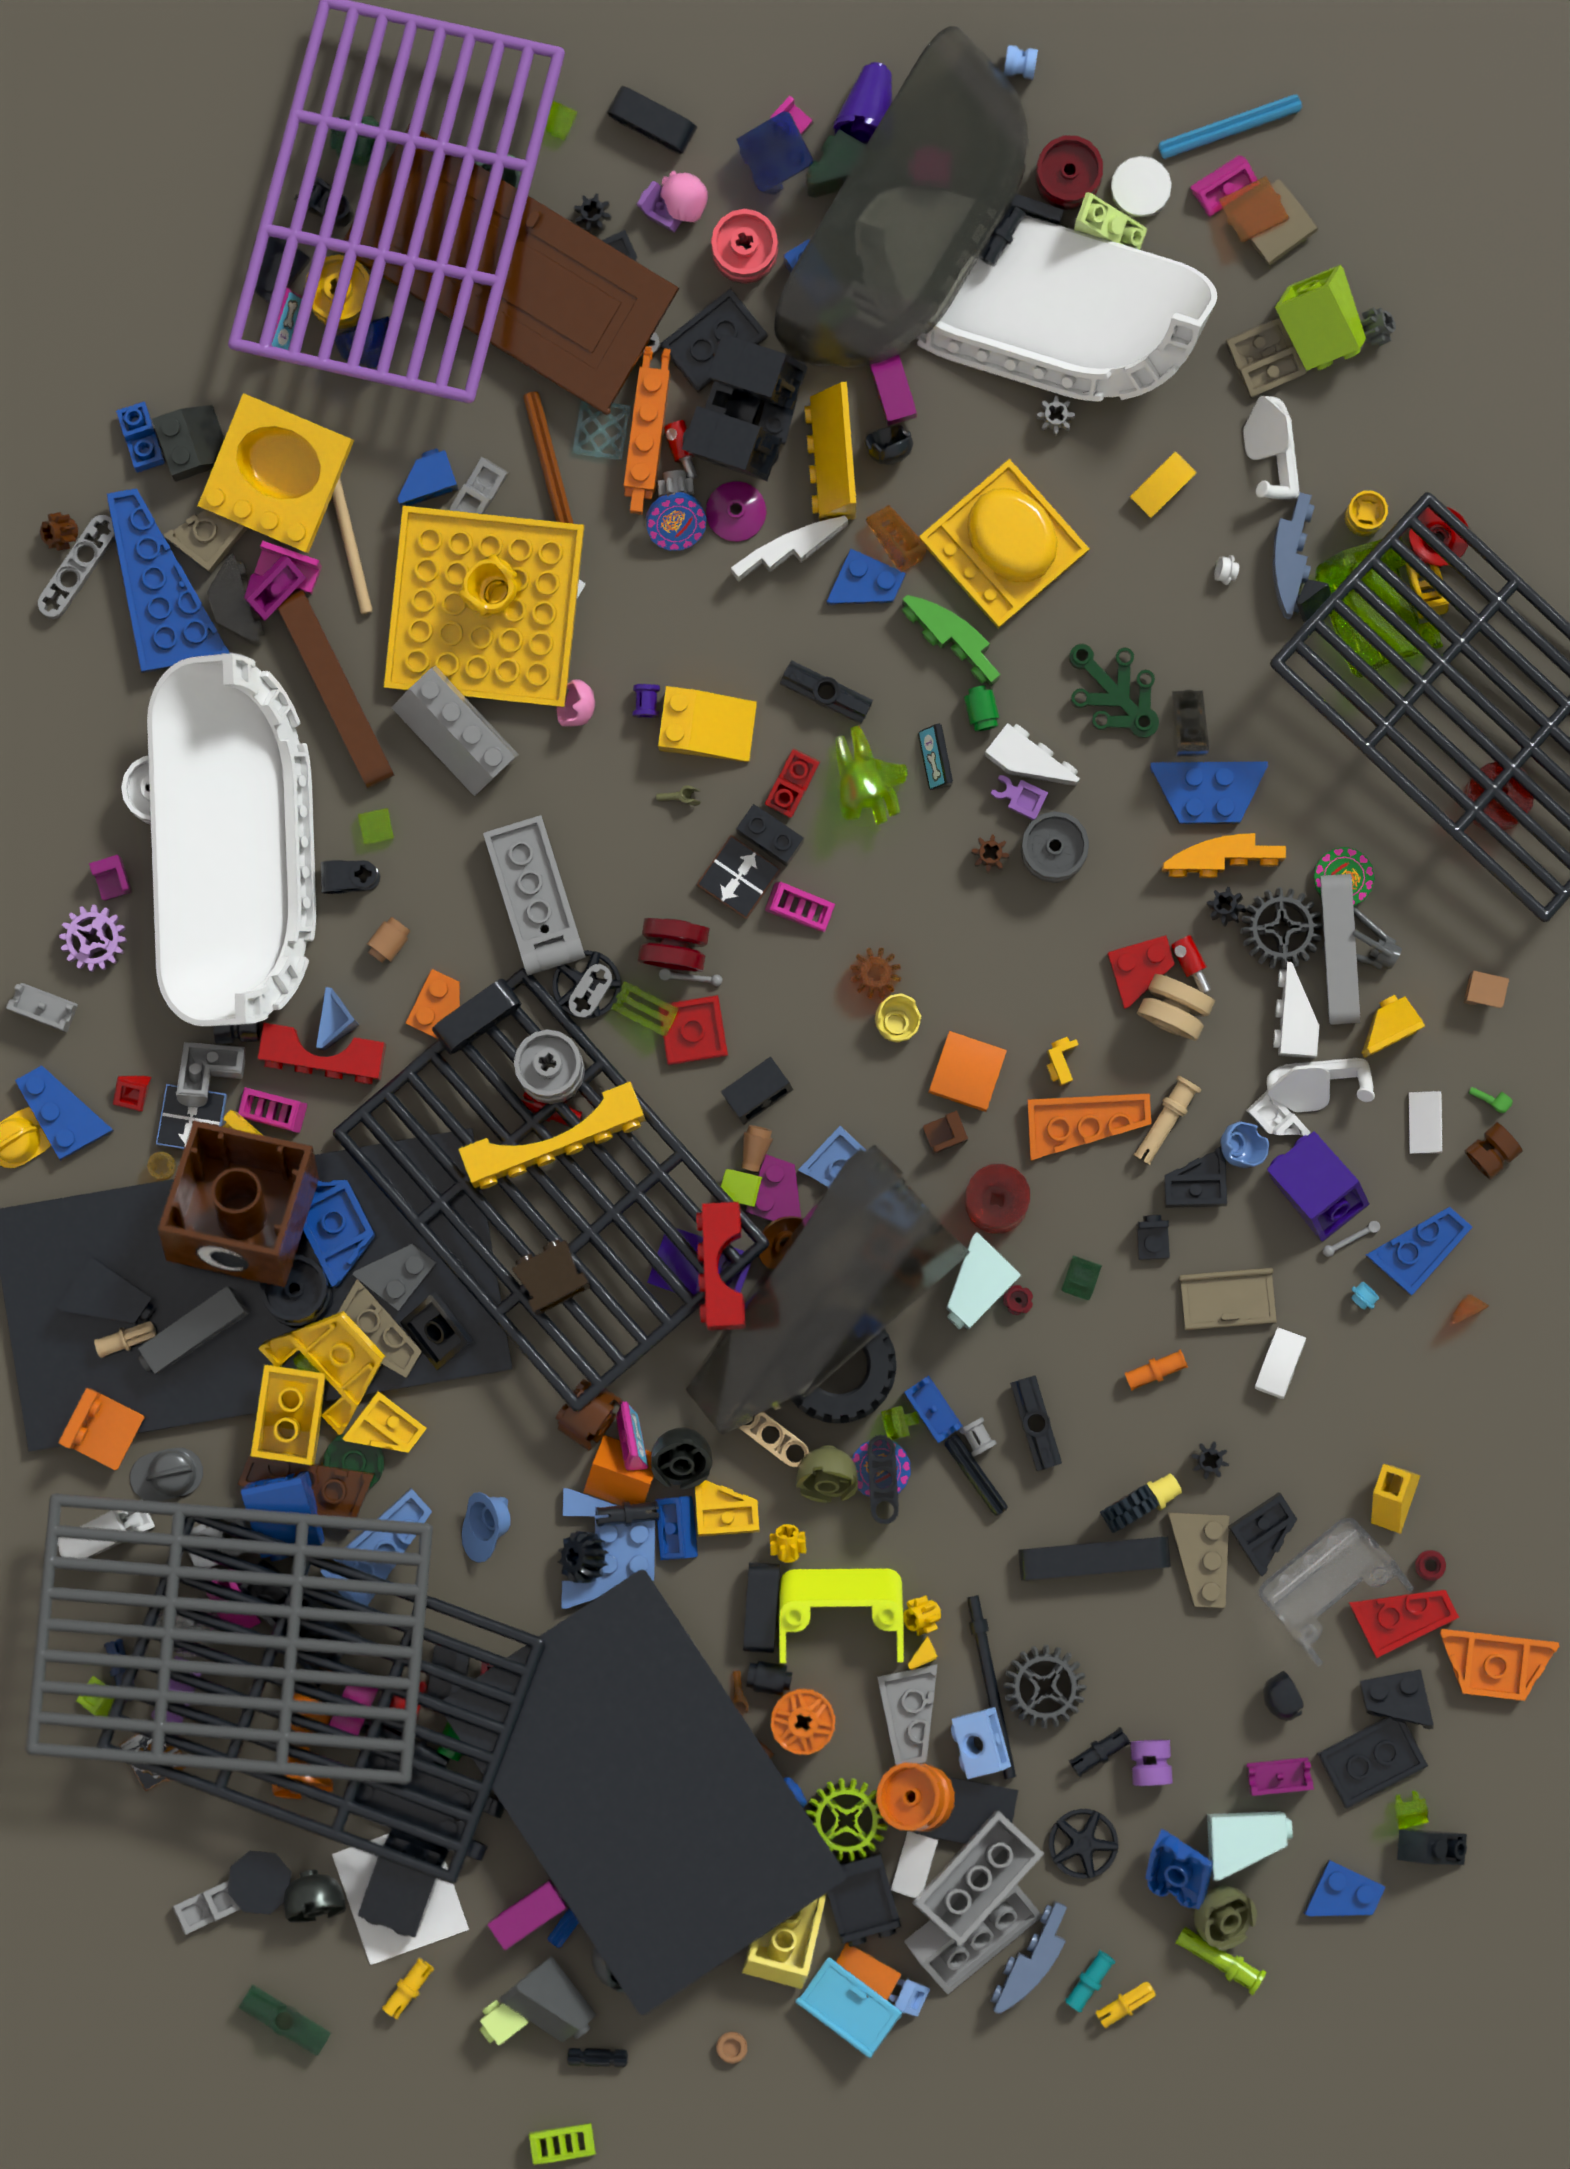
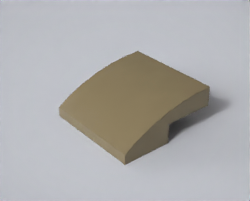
M1279 179L1231 214L1233 222L1250 239L1252 247L1269 266L1318 231L1312 219Z
M1276 317L1225 340L1250 397H1254L1306 374L1304 365L1280 317Z

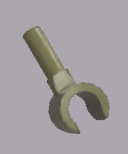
M686 785L679 792L657 793L656 799L657 801L681 800L688 805L697 806L700 804V801L690 799V796L693 792H700L701 790Z

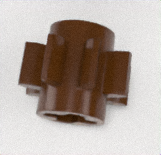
M61 512L48 514L49 521L42 522L40 527L41 539L48 545L49 549L56 548L58 551L70 549L69 542L76 541L78 536L76 522L70 518L69 514L62 515Z
M994 834L991 835L990 841L987 842L982 838H978V843L981 846L980 849H972L971 851L972 854L979 856V859L975 862V867L981 864L985 865L986 873H989L991 867L995 865L998 869L1002 870L1001 858L1008 859L1010 855L1002 852L1006 841L998 844L995 842ZM988 847L989 850L995 848L997 850L996 860L992 858L985 859L983 857L985 855L984 848Z

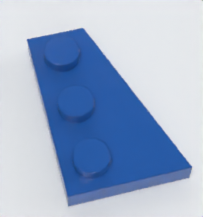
M43 1066L15 1080L60 1161L114 1131Z
M1448 1207L1365 1256L1412 1296L1471 1230L1472 1226L1451 1207Z

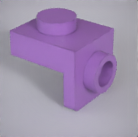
M653 181L642 193L637 206L648 219L675 232L682 221L673 218L669 214L665 200L660 197L662 187L659 183Z

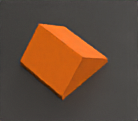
M604 1435L592 1463L583 1493L616 1505H622L623 1502L628 1501L630 1504L645 1503L654 1478L651 1469L652 1452L645 1450L648 1462L647 1469L627 1471L625 1469L620 1440Z

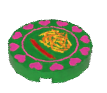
M1349 847L1334 848L1324 854L1315 866L1314 886L1320 898V876L1351 874L1353 906L1364 901L1372 891L1375 880L1373 866L1367 856L1357 849Z

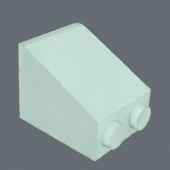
M978 1232L970 1240L946 1307L950 1312L947 1318L959 1330L963 1326L968 1330L1021 1276Z
M1281 1811L1207 1814L1209 1860L1213 1863L1211 1878L1213 1880H1221L1286 1847L1287 1839L1292 1838V1821L1286 1818V1814Z

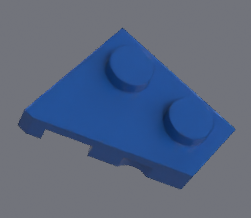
M850 549L827 599V603L830 605H836L837 603L867 604L868 602L893 603L906 573Z
M1328 1860L1304 1914L1307 1916L1373 1915L1385 1890V1886Z

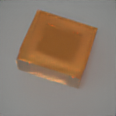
M1471 1294L1465 1295L1451 1317V1321L1458 1323L1484 1310L1489 1305Z

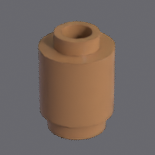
M390 917L387 922L383 921L368 941L367 945L371 947L368 953L381 963L385 959L391 962L407 942V935L410 933V930L393 917Z

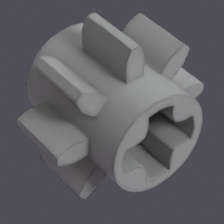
M1057 396L1054 397L1053 402L1050 404L1043 401L1041 405L1045 412L1037 413V419H1044L1041 430L1052 429L1054 436H1057L1058 430L1062 427L1069 431L1070 425L1066 420H1071L1075 417V413L1068 412L1067 410L1070 401L1062 404L1058 402ZM1050 411L1053 413L1060 411L1062 413L1061 421L1057 418L1053 421L1050 420Z
M674 470L664 472V480L657 481L659 497L666 494L667 496L675 495L676 492L694 495L693 478H686V471Z

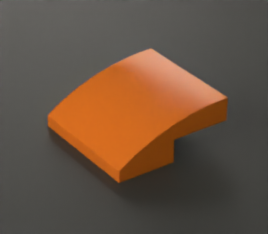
M949 1031L928 1093L986 1112L1007 1050Z
M846 1942L836 1960V1963L885 2000H888L901 1976L900 1972L878 1961L855 1946L849 1947L848 1942Z

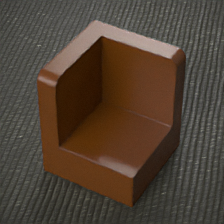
M957 1111L923 1126L933 1154L968 1141Z

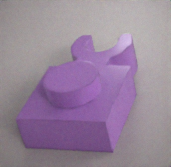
M999 775L998 781L1006 785V790L1000 793L992 789L991 795L999 800L1010 799L1008 809L1031 820L1036 819L1048 792L1023 780H1020L1018 787H1015L1008 777Z

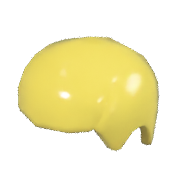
M902 993L894 994L879 1004L875 1012V1024L879 1033L885 1039L895 1043L908 1041L918 1032L921 1014L916 1006V1001L912 997Z

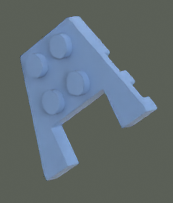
M563 1488V1516H594L595 1534H598V1538L605 1541L603 1549L609 1553L605 1556V1561L608 1565L602 1567L603 1576L596 1578L595 1582L574 1583L573 1581H562V1609L598 1598L639 1570H645L652 1581H654L655 1520L634 1522L632 1526L626 1527L624 1524L597 1527L596 1519L609 1516H595V1508L617 1505L569 1488Z

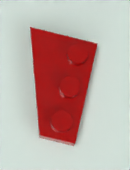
M1446 1590L1348 1602L1375 1658L1459 1618Z

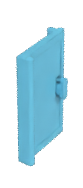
M830 1957L825 1961L801 1997L796 1999L798 2005L868 2058L873 2056L903 2013Z

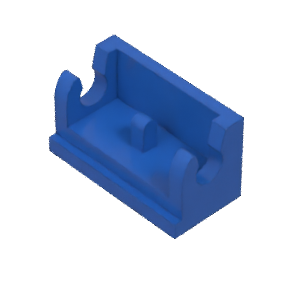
M929 1376L904 1392V1395L937 1443L963 1427Z

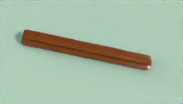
M537 391L529 392L523 398L556 522L574 524L540 395Z

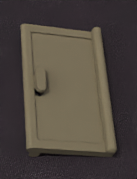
M1273 1268L1180 1275L1185 1330L1277 1323L1272 1279Z

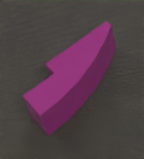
M892 333L862 341L887 426L917 418L915 404Z

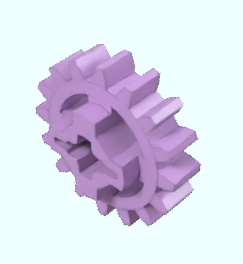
M92 905L91 912H87L82 906L80 907L81 915L76 916L70 913L71 924L64 922L62 924L67 929V933L60 934L59 938L66 941L67 944L63 945L61 950L63 952H71L67 957L69 962L78 959L77 968L79 969L88 964L89 971L94 972L95 966L99 964L102 970H106L105 962L109 960L116 964L115 953H124L119 947V943H125L127 939L120 936L119 933L123 932L125 927L123 925H115L119 917L115 914L109 918V909L106 907L101 913H98L96 905ZM94 919L90 925L79 926L85 920ZM107 924L112 930L113 941L107 939L105 933ZM97 931L96 935L105 944L92 942L89 946L90 941L81 933L94 935ZM73 936L79 938L81 943L79 953L75 949ZM98 951H107L98 958H91Z

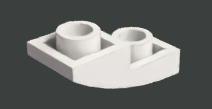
M1277 1327L1257 1379L1256 1390L1284 1399L1306 1343V1337Z

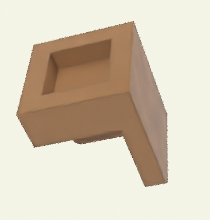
M1473 970L1469 975L1463 1003L1470 1005L1483 1004L1502 1008L1509 979Z

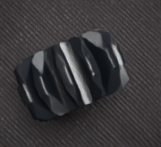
M577 1531L571 1533L570 1537L563 1539L564 1547L558 1549L562 1554L561 1559L558 1561V1563L563 1565L561 1574L568 1576L569 1581L574 1583L595 1582L596 1578L603 1576L602 1567L608 1565L605 1561V1556L609 1552L603 1549L605 1541L598 1538V1534Z

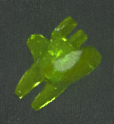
M860 726L851 727L854 758L850 753L845 737L840 736L836 738L837 762L841 776L839 782L840 810L845 820L859 819L863 808L872 807L877 825L887 822V814L882 798H884L890 817L900 813L897 794L892 787L905 783L908 776L907 767L904 764H893L874 759L863 730Z

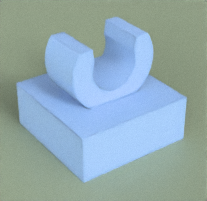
M899 1979L897 1984L901 1985L903 1989L899 1997L891 1994L889 1999L896 2003L895 2007L900 2011L918 2017L930 1988L909 1979L906 1981Z

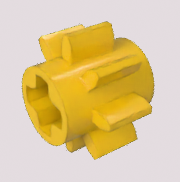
M781 1525L776 1529V1534H769L771 1556L777 1555L778 1559L782 1562H794L799 1559L800 1553L807 1552L805 1532H799L798 1528L794 1525Z
M925 1595L906 1602L909 1609L904 1611L903 1620L909 1630L916 1631L917 1635L920 1636L938 1629L936 1622L941 1619V1610L935 1601L928 1600Z

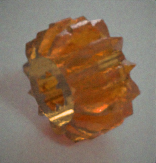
M867 948V960L860 954L856 956L857 961L862 966L851 965L850 970L860 974L851 977L850 980L851 983L862 981L856 989L859 994L867 987L869 988L867 993L868 999H872L874 990H878L880 999L885 998L884 987L891 993L895 991V987L889 980L893 982L901 981L899 975L891 974V972L900 970L901 966L900 964L889 965L895 958L893 953L889 954L886 959L882 958L884 948H879L877 957H873L872 949ZM872 966H878V970L882 968L884 971L880 975L879 981H873L874 977L870 979L867 975L871 972Z

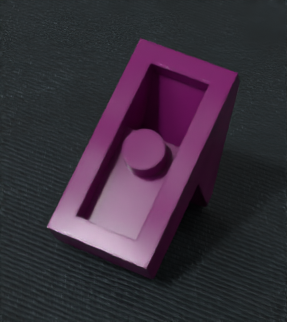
M282 555L263 576L254 573L250 576L244 599L260 618L265 621L306 577L288 556Z

